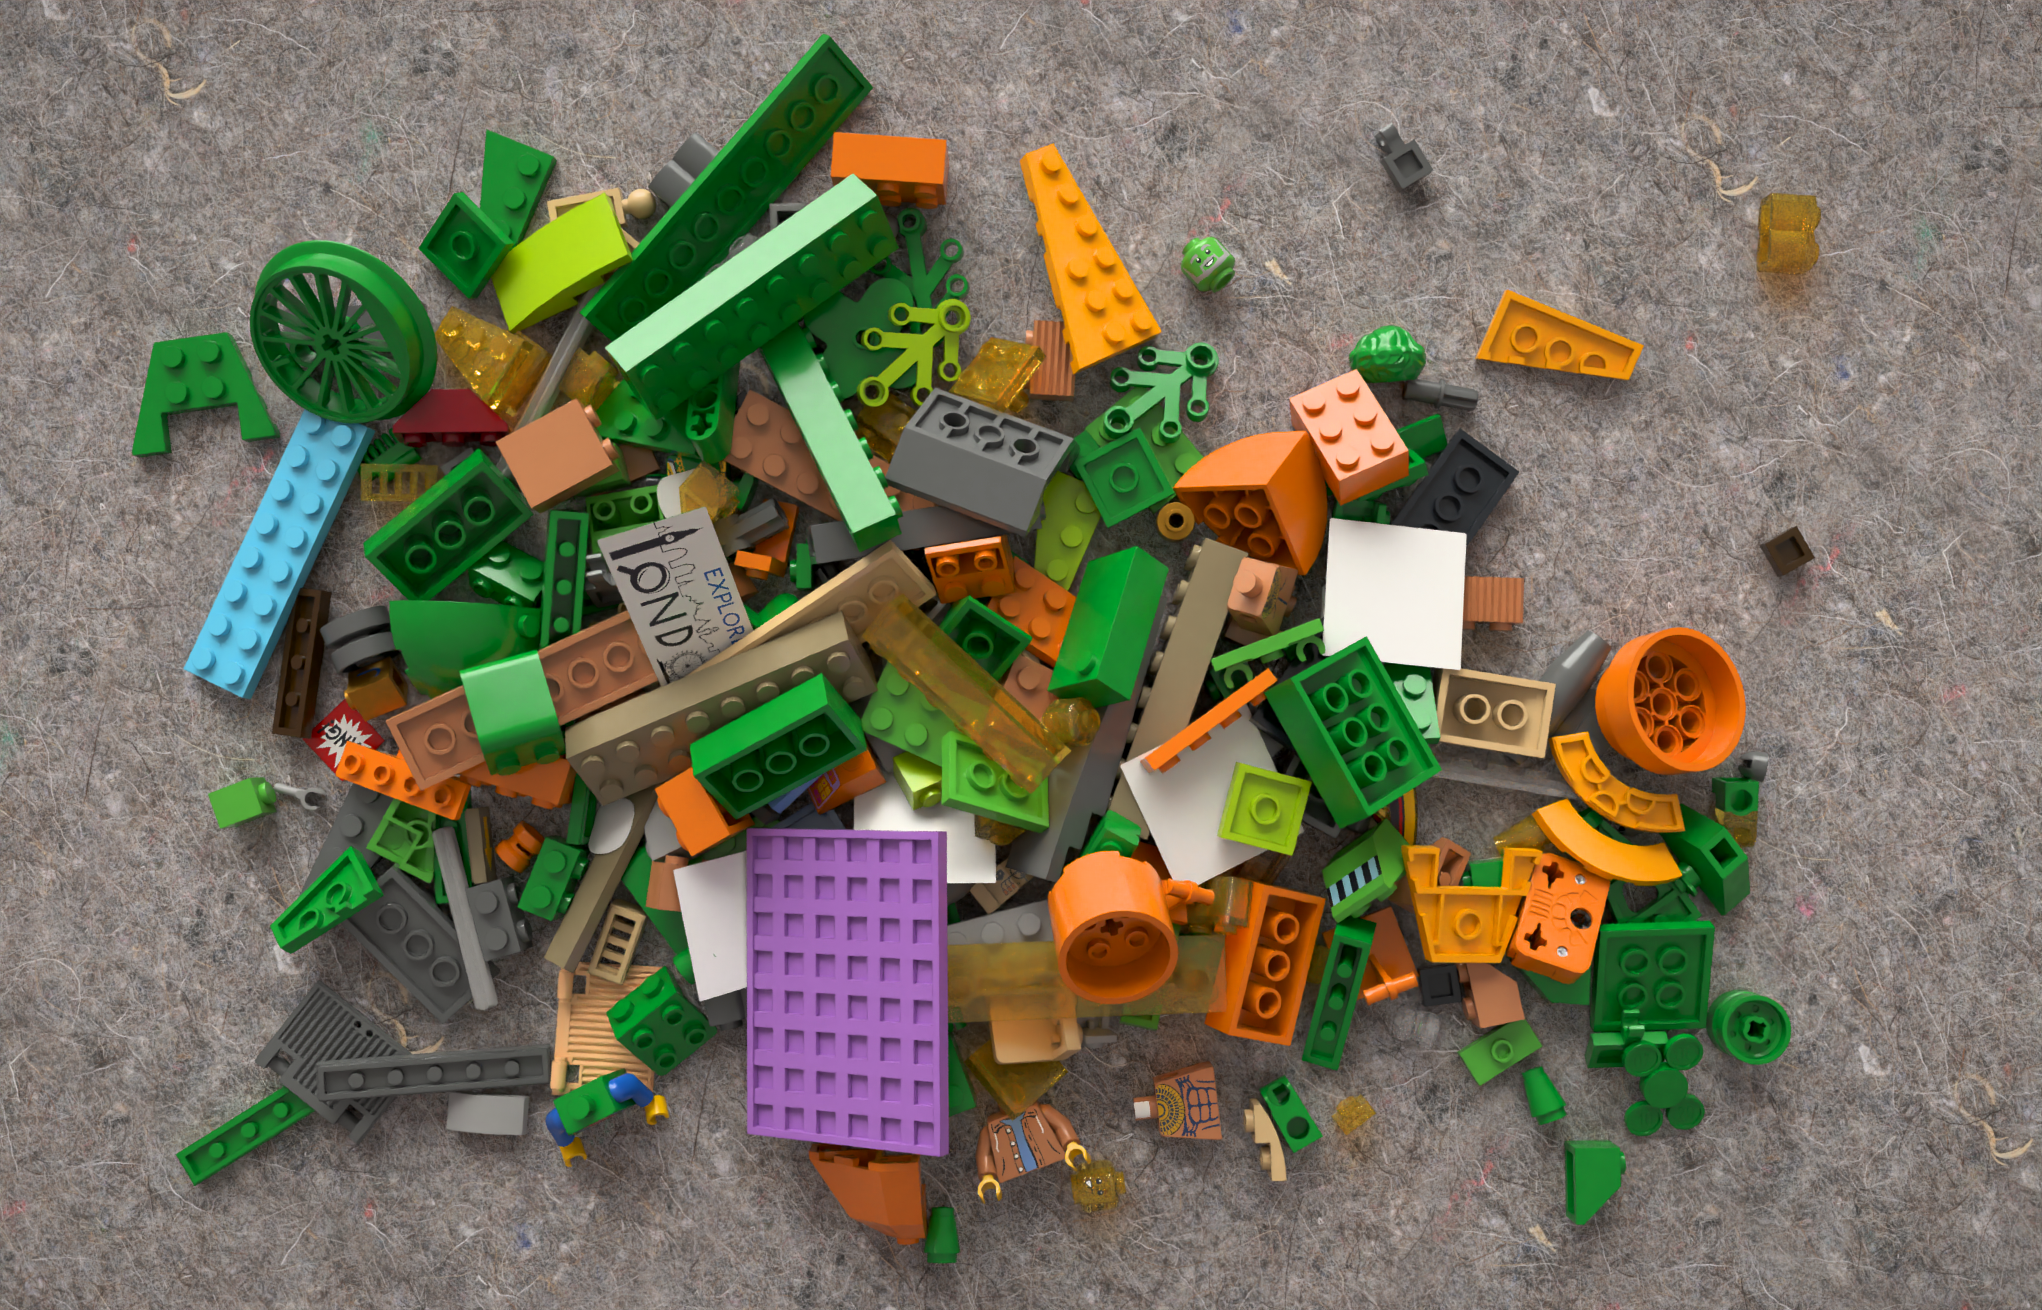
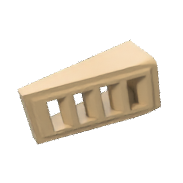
M615 899L610 904L587 973L623 985L649 919L641 906L622 899ZM618 915L636 921L635 925L618 919ZM613 928L631 934L630 939L613 934ZM607 943L626 949L625 954L606 948ZM602 957L621 963V966L617 969L600 961Z

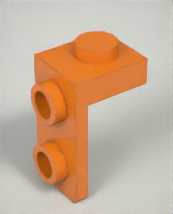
M777 501L787 516L789 528L756 545L753 553L737 550L734 565L746 569L745 576L767 581L768 575L784 578L799 513L797 505Z

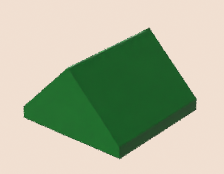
M969 595L951 605L928 644L926 652L988 692L1032 641V637Z

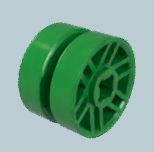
M1731 990L1718 996L1707 1012L1706 1030L1711 1042L1721 1052L1745 1063L1753 1065L1770 1063L1783 1054L1790 1042V1019L1783 1007L1771 998L1747 990Z

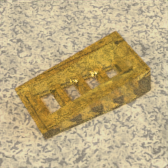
M361 464V501L414 502L422 495L418 494V473H425L426 492L438 482V466ZM372 472H380V494H372ZM388 472H395V494H387ZM403 473H410V494H403Z

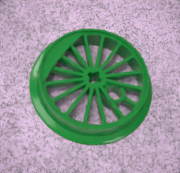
M311 240L296 243L283 249L262 270L257 281L250 310L249 323L252 343L257 357L268 376L296 404L315 415L332 421L364 423L388 420L401 416L428 393L437 369L438 354L435 333L429 316L417 295L403 278L387 264L368 252L345 243ZM304 273H312L314 275L319 300L305 279ZM328 275L338 278L342 282L336 310ZM286 279L290 280L303 303L283 286ZM351 291H353L362 303V306L350 318L346 315ZM278 300L294 315L277 308ZM367 311L374 323L360 327L357 321ZM278 323L297 332L280 331ZM380 331L384 340L363 338V336ZM285 343L290 344V351L288 350ZM307 345H311L315 352L310 350V348ZM373 351L391 352L395 362ZM326 359L320 384L311 375ZM301 366L306 367L308 369L304 371ZM376 368L399 378L400 384L398 388ZM334 373L336 375L339 393H336L331 390ZM368 381L386 397L378 399ZM351 382L362 399L354 398Z

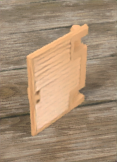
M579 962L574 973L561 968L558 976L557 998H559L555 1053L551 1068V1094L563 1096L603 1075L624 1068L627 1073L635 1075L653 1092L655 1072L617 1041L606 1012L662 967L631 965L623 985L587 973L590 962ZM603 963L617 969L621 966V964ZM574 975L586 976L585 993H573ZM567 1065H580L578 1083L566 1082Z

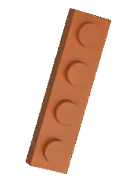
M1269 668L1142 759L1140 761L1148 773L1153 772L1157 768L1162 774L1181 761L1177 756L1180 751L1187 746L1192 751L1202 746L1211 739V736L1208 734L1209 730L1217 724H1220L1223 729L1228 727L1242 716L1238 711L1239 708L1249 701L1255 707L1265 700L1264 692L1269 690L1268 687L1278 680Z

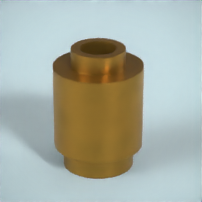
M1182 503L1167 504L1157 516L1156 530L1160 537L1168 542L1176 543L1183 541L1193 530L1195 523L1194 515L1191 509ZM1174 514L1179 515L1183 519L1182 526L1179 528L1172 527L1169 524L1170 516Z

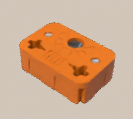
M1552 853L1542 854L1540 864H1535L1528 880L1532 883L1527 896H1522L1515 916L1518 917V920L1508 943L1506 956L1511 957V964L1518 968L1530 970L1564 984H1572L1591 965L1610 887V880L1584 869L1581 863ZM1571 920L1576 921L1581 929L1575 927L1574 922Z

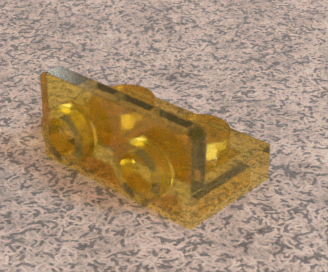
M889 392L885 403L877 407L865 406L857 415L856 422L859 430L854 433L858 439L865 437L870 449L884 457L890 464L904 427L917 411Z

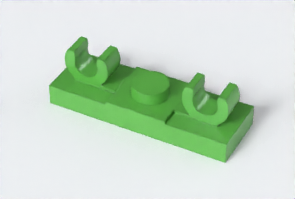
M1320 618L1212 658L1211 662L1215 672L1226 668L1224 681L1227 687L1231 689L1234 687L1231 676L1235 670H1242L1246 674L1248 682L1253 680L1251 668L1243 664L1260 657L1262 664L1283 657L1282 649L1298 643L1296 654L1302 662L1306 660L1303 648L1307 643L1316 644L1320 654H1324L1326 649L1323 641L1315 637V634L1323 632L1324 628Z

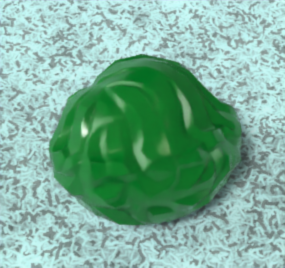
M1394 325L1383 326L1370 334L1364 335L1360 338L1356 347L1349 353L1350 369L1352 371L1357 369L1365 383L1415 380L1426 365L1425 349L1413 339L1408 331Z

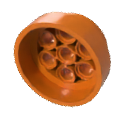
M1669 628L1639 636L1626 643L1615 655L1610 666L1600 678L1595 696L1597 720L1608 743L1622 756L1634 761L1650 772L1661 775H1679L1704 771L1719 765L1737 746L1745 723V694L1741 678L1734 663L1723 648L1713 639L1689 628Z

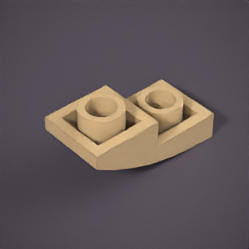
M1250 1098V1109H1245L1243 1112L1245 1133L1251 1132V1137L1255 1143H1266V1147H1260L1261 1170H1267L1271 1181H1287L1284 1155L1276 1130L1257 1098Z

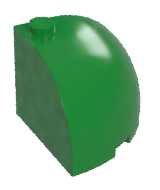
M389 601L393 642L395 649L402 651L404 660L409 668L405 670V673L419 693L427 695L430 699L463 685L460 670L536 649L537 651L539 650L541 609L452 601Z

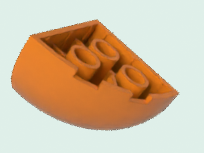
M1307 431L1264 433L1232 442L1198 461L1197 464L1185 472L1173 487L1180 502L1191 509L1195 522L1199 525L1203 521L1218 535V538L1215 540L1216 542L1247 552L1249 556L1255 559L1297 569V575L1304 576L1312 567L1319 554L1327 523V491L1319 460Z

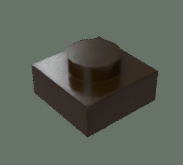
M1797 526L1791 527L1759 545L1777 577L1784 576L1815 558Z

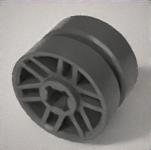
M386 606L370 607L347 614L329 622L320 629L327 649H338L330 656L338 675H346L387 657L393 659L402 653L401 650L395 649L392 632H386L391 628L389 611Z

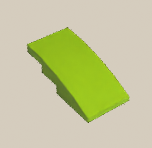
M605 192L540 228L508 252L491 279L509 331L512 334L577 305V295L605 283L604 274L633 261L611 199Z

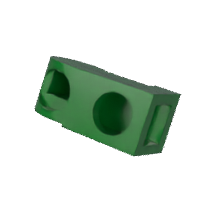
M1285 1075L1259 1089L1271 1111L1274 1121L1293 1153L1323 1137Z

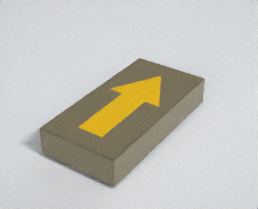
M489 807L466 809L464 812L472 882L479 884L497 880Z

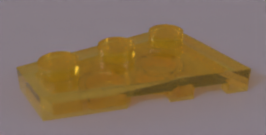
M451 306L435 333L437 343L484 402L493 409L497 408L533 348V345L525 339Z

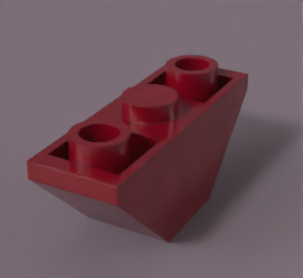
M431 389L393 425V434L400 443H404L405 446L413 448L425 447L427 442H442V445L447 447H462L465 445V442H480L483 446L496 447V441L512 433L508 424L470 389Z

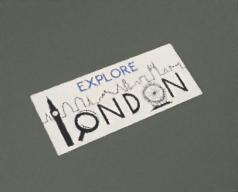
M706 507L694 509L597 540L661 687L685 677L753 631Z

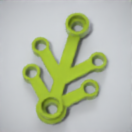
M945 300L936 309L910 307L905 303H897L890 307L888 318L895 326H903L910 321L934 324L923 335L883 332L875 327L863 332L861 343L867 350L875 351L882 347L906 349L877 377H868L859 383L857 397L863 405L877 407L885 403L889 395L888 387L917 361L916 386L911 390L910 398L916 406L920 407L923 402L918 400L917 392L920 388H923L928 392L929 396L933 391L931 387L933 346L943 336L944 361L939 363L937 375L944 382H952L960 377L961 367L958 363L959 335L968 329L971 321L968 307L960 300ZM900 307L905 310L906 318L904 321H898L895 318L894 312L896 308ZM948 311L954 312L957 316V321L954 325H950L946 321ZM874 332L879 336L877 346H871L868 343L867 337L869 333ZM946 364H951L954 367L955 373L951 378L944 374L943 369ZM869 385L874 386L877 390V396L874 399H869L865 395V389Z

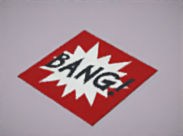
M346 699L312 729L311 739H302L335 774L347 741H352L374 750L385 741L363 719L357 710H352L349 707Z

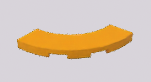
M1589 732L1548 739L1554 760L1565 781L1581 800L1594 811L1617 824L1639 831L1651 833L1685 831L1678 795L1648 793L1634 787H1629L1610 774V771L1598 757L1592 745Z
M1568 798L1537 809L1532 814L1541 830L1562 853L1566 851L1582 863L1584 869L1608 880L1617 879L1630 882L1636 886H1653L1672 882L1683 876L1664 842L1656 845L1637 846L1613 840L1590 826L1573 808Z

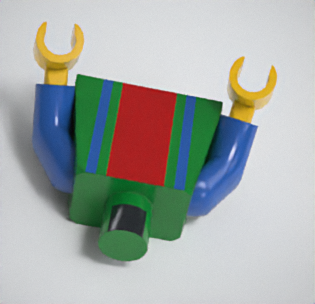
M624 1068L603 1075L553 1100L556 1108L547 1114L546 1126L560 1148L565 1165L572 1167L570 1159L573 1157L582 1156L584 1160L587 1159L582 1141L579 1137H575V1135L636 1104L644 1107L646 1121L650 1125L657 1124V1115L669 1118L665 1097L661 1095L653 1096V1092L635 1075L627 1073Z

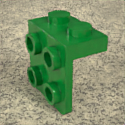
M663 966L655 974L646 978L639 987L625 998L619 1000L606 1012L617 1041L659 1076L668 1074L717 1033L716 1026L710 1027L708 1017L683 996L674 973L666 966Z

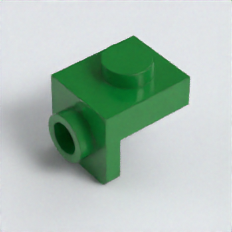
M1336 497L1334 498L1332 518L1390 524V513L1386 511L1387 506L1382 502L1375 500L1359 502L1355 499L1340 506Z
M806 538V544H797V560H791L790 581L796 582V588L800 591H814L815 564L810 562Z

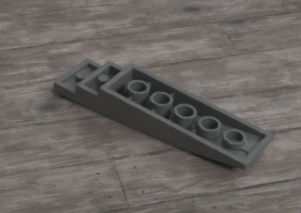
M1160 597L1130 700L1081 712L1072 707L1055 753L1045 751L1042 759L1047 760L1049 828L1042 833L1018 827L1006 864L1007 868L1057 882L1060 878L1069 846L1077 849L1082 848L1091 814L1105 815L1168 598Z

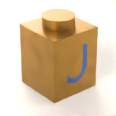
M387 657L348 673V684L344 694L349 707L352 710H358L363 719L368 721L407 705L408 684L391 657Z

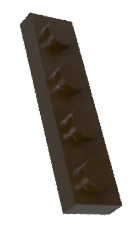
M306 588L299 589L288 618L272 734L311 739L325 644L320 629L328 623L332 592Z

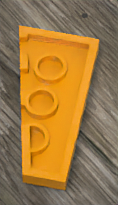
M1507 289L1502 295L1475 359L1629 380L1644 345Z

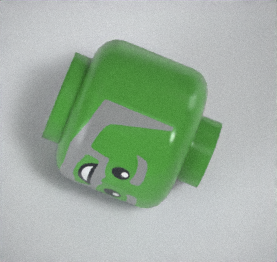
M1206 237L1202 240L1194 238L1184 247L1181 271L1198 290L1202 292L1210 290L1214 293L1218 292L1234 277L1235 258L1218 239L1214 237Z

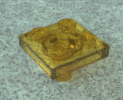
M990 337L981 346L979 353L969 366L960 373L958 380L948 392L1003 413L1007 408L1011 412H1019L1028 405L1030 399L1022 388L1047 356L1039 346Z

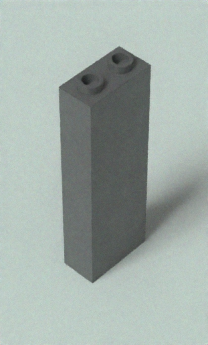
M1043 500L1040 515L1030 530L1042 529L1041 521L1046 518ZM934 506L902 511L903 517L898 519L902 534L889 540L902 551L1010 534L1011 532L944 506ZM844 521L805 527L811 564L864 557L889 541L887 540L859 553Z

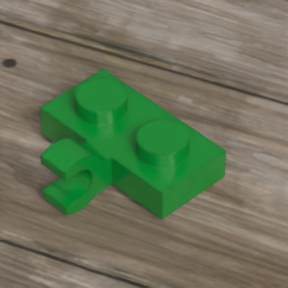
M1639 1009L1623 1010L1621 1013V1033L1608 1031L1590 1034L1584 1055L1587 1068L1624 1067L1622 1063L1624 1050L1633 1042L1640 1040L1654 1043L1661 1053V1062H1664V1047L1669 1041L1666 1031H1647L1644 1025H1638Z

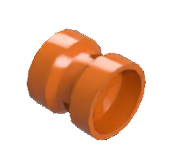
M520 821L513 828V835L509 839H502L495 846V851L509 867L516 872L522 873L530 865V859L535 854H539L545 839L530 824Z

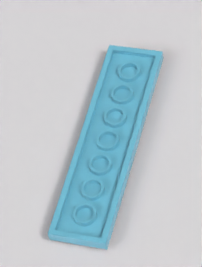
M304 409L184 666V670L241 698L251 700L288 621L299 589L303 588L375 430L359 423H342L325 419Z

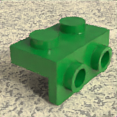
M504 541L498 543L468 568L469 586L476 594L483 598L490 597L503 605L537 608V603L542 598L544 562Z

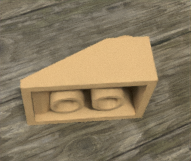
M1435 668L1432 685L1441 737L1439 743L1545 758L1556 684L1468 669Z

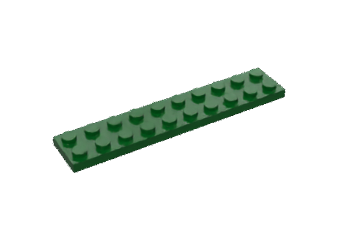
M823 33L633 250L631 253L633 261L619 267L579 312L609 340L613 342L713 272L768 210L769 204L774 203L874 88L829 35Z

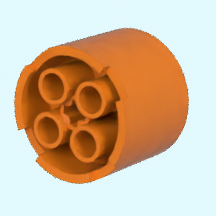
M1119 851L1091 853L1068 864L1063 868L1064 874L1056 882L1052 891L1048 893V909L1058 968L1066 986L1076 995L1101 1004H1122L1136 1001L1159 989L1169 979L1176 967L1178 945L1162 882L1156 870L1147 861L1142 863L1132 858L1120 856Z

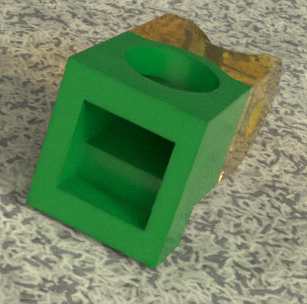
M1745 777L1712 778V792L1715 793L1716 822L1727 829L1740 848L1753 847L1757 838L1759 782Z

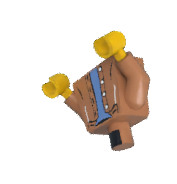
M1014 1084L994 1092L1000 1111L988 1116V1125L980 1130L975 1154L978 1178L981 1181L978 1186V1194L983 1204H985L984 1193L988 1189H995L998 1201L1002 1199L999 1183L1063 1159L1066 1160V1163L1074 1171H1077L1073 1162L1074 1158L1079 1154H1083L1088 1164L1091 1163V1156L1080 1146V1140L1070 1120L1050 1104H1040L1037 1098L1021 1103Z

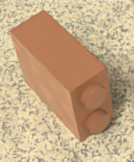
M577 398L496 441L530 507L540 514L620 471L614 461L620 458L615 446L609 438L603 440L597 427L602 425L597 413L591 405L585 407Z

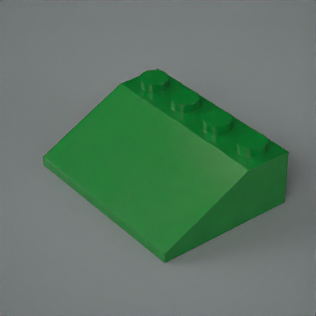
M1367 636L1264 692L1339 829L1371 816L1442 771Z

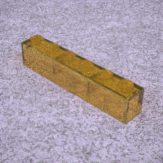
M904 594L886 604L861 635L876 654L887 659L898 670L899 675L904 680L917 687L933 707L940 709L948 716L961 733L968 735L982 748L986 757L997 762L1010 774L1015 784L1025 788L1030 794L1038 788L1071 752L1058 737Z

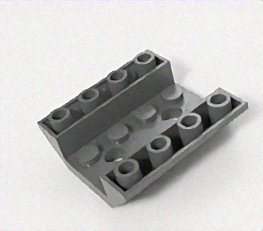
M934 388L904 427L885 479L888 486L899 489L902 492L915 495L939 506H944L974 519L1005 529L1008 532L1026 537L1040 515L1044 491L1057 471L1067 473L1079 454L1080 446L1072 437Z

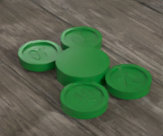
M1679 1034L1672 1037L1664 1047V1058L1667 1062H1661L1662 1056L1659 1049L1654 1043L1647 1040L1633 1042L1624 1050L1622 1055L1623 1066L1631 1075L1640 1077L1639 1089L1646 1099L1632 1104L1625 1112L1624 1122L1632 1134L1636 1136H1649L1659 1130L1663 1123V1113L1660 1109H1666V1118L1676 1129L1688 1130L1697 1126L1702 1121L1705 1114L1704 1106L1695 1095L1687 1094L1688 1081L1681 1071L1695 1067L1703 1057V1046L1695 1036Z

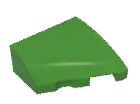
M394 798L366 848L394 863H398L400 869L430 884L434 877L435 845L432 832L436 830V814Z

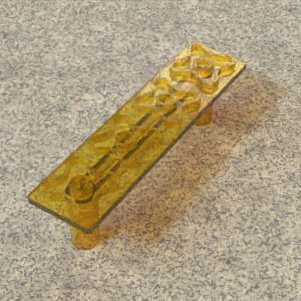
M1221 934L1175 936L1178 945V960L1169 979L1150 995L1122 1004L1096 1003L1072 992L1061 978L1054 941L948 945V1023L1225 1012L1227 1009L1225 938Z

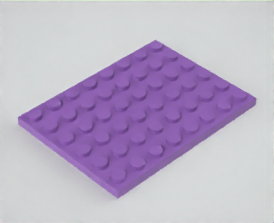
M747 828V1134L937 1157L949 1154L947 831Z

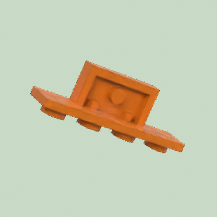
M347 741L336 771V776L452 820L460 819L471 788L470 784L459 781V777L454 775L420 791L400 749L397 755H392L352 741Z

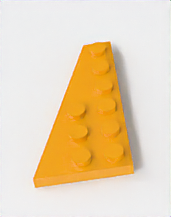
M1054 143L1026 153L1020 160V165L1029 200L1035 205L1038 221L1035 224L1038 236L1043 237L1046 252L1043 256L1056 308L1062 312L1065 329L1062 332L1065 344H1070L1073 356L1070 364L1074 375L1156 338L1162 331Z

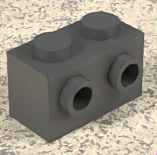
M514 875L465 889L485 962L533 947L531 925L525 918L524 911L517 908L522 892L518 883L515 882Z

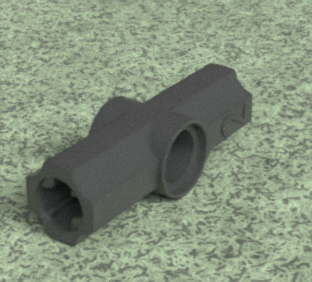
M773 498L741 515H729L713 523L728 563L735 562L737 550L753 553L756 545L789 528L784 510L777 500Z

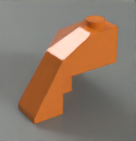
M828 1143L812 1144L809 1150L810 1161L850 1218L887 1236L897 1238L898 1244H916L919 1242V1238H926L928 1229L926 1184H921L920 1154L885 1156L884 1150L850 1149V1146Z

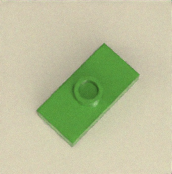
M1526 1019L1500 1024L1457 1051L1476 1084L1480 1086L1541 1048L1542 1045Z

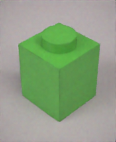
M265 777L248 778L208 793L220 829L238 827L277 812L274 805L276 802L275 791L271 784L266 782Z

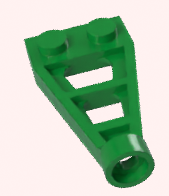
M1591 807L1578 813L1593 828L1598 826V832L1618 842L1633 845L1609 823L1603 820L1602 816ZM1617 879L1610 880L1606 904L1614 924L1696 921L1702 916L1687 893L1681 894L1673 882L1653 885L1657 889V897L1637 912H1633L1628 908L1623 895V885L1627 882Z

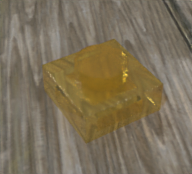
M1360 1094L1356 1098L1349 1096L1340 1102L1335 1108L1337 1112L1331 1117L1347 1136L1375 1115L1376 1112Z

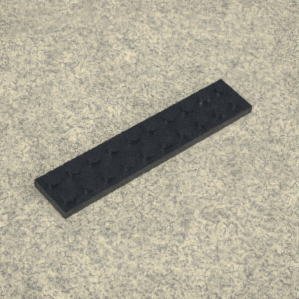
M1460 428L1455 432L1428 470L1429 475L1422 478L1389 525L1465 533L1467 535V548L1517 477L1519 471ZM1323 616V618L1320 620L1321 623H1322V626L1324 625V616ZM1323 632L1315 634V637L1323 641ZM1307 643L1303 648L1306 660L1302 662L1296 654L1273 687L1329 656L1320 654L1316 644ZM1266 698L1249 721L1300 758Z

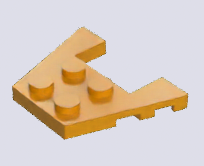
M1402 845L1401 853L1425 959L1431 962L1501 963L1518 917L1515 916L1522 896H1527L1532 883L1528 880L1534 865L1540 864L1543 851L1530 848H1504L1501 887L1437 886L1440 848L1434 846Z

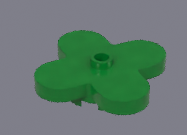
M883 278L875 281L869 286L858 302H854L838 291L803 316L804 323L810 332L827 344V348L822 354L830 371V375H827L826 378L829 383L836 381L844 401L857 395V387L863 379L877 377L906 350L882 347L878 350L870 351L857 343L858 334L869 328L875 327L883 332L901 333L905 325H893L888 318L890 307L897 303H905L910 307H914L913 297L909 288L897 279ZM900 307L896 308L894 312L895 318L898 321H904L906 318L905 310ZM874 332L869 333V344L877 346L879 336ZM917 361L889 388L906 390L915 386Z

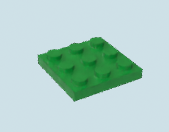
M1711 921L1600 924L1595 944L1590 1026L1593 1032L1621 1031V1013L1623 1010L1639 1009L1638 1025H1644L1645 1030L1706 1028L1715 927Z

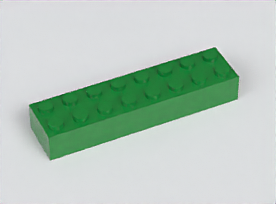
M851 174L605 347L636 398L656 421L899 248L878 196L857 176Z

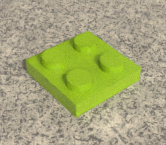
M1236 762L1217 836L1293 856L1312 782Z

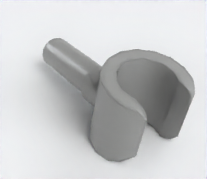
M281 783L274 785L275 792L301 800L302 805L308 810H316L322 807L314 805L309 801L311 792L321 795L326 794L324 789L320 787L304 790Z

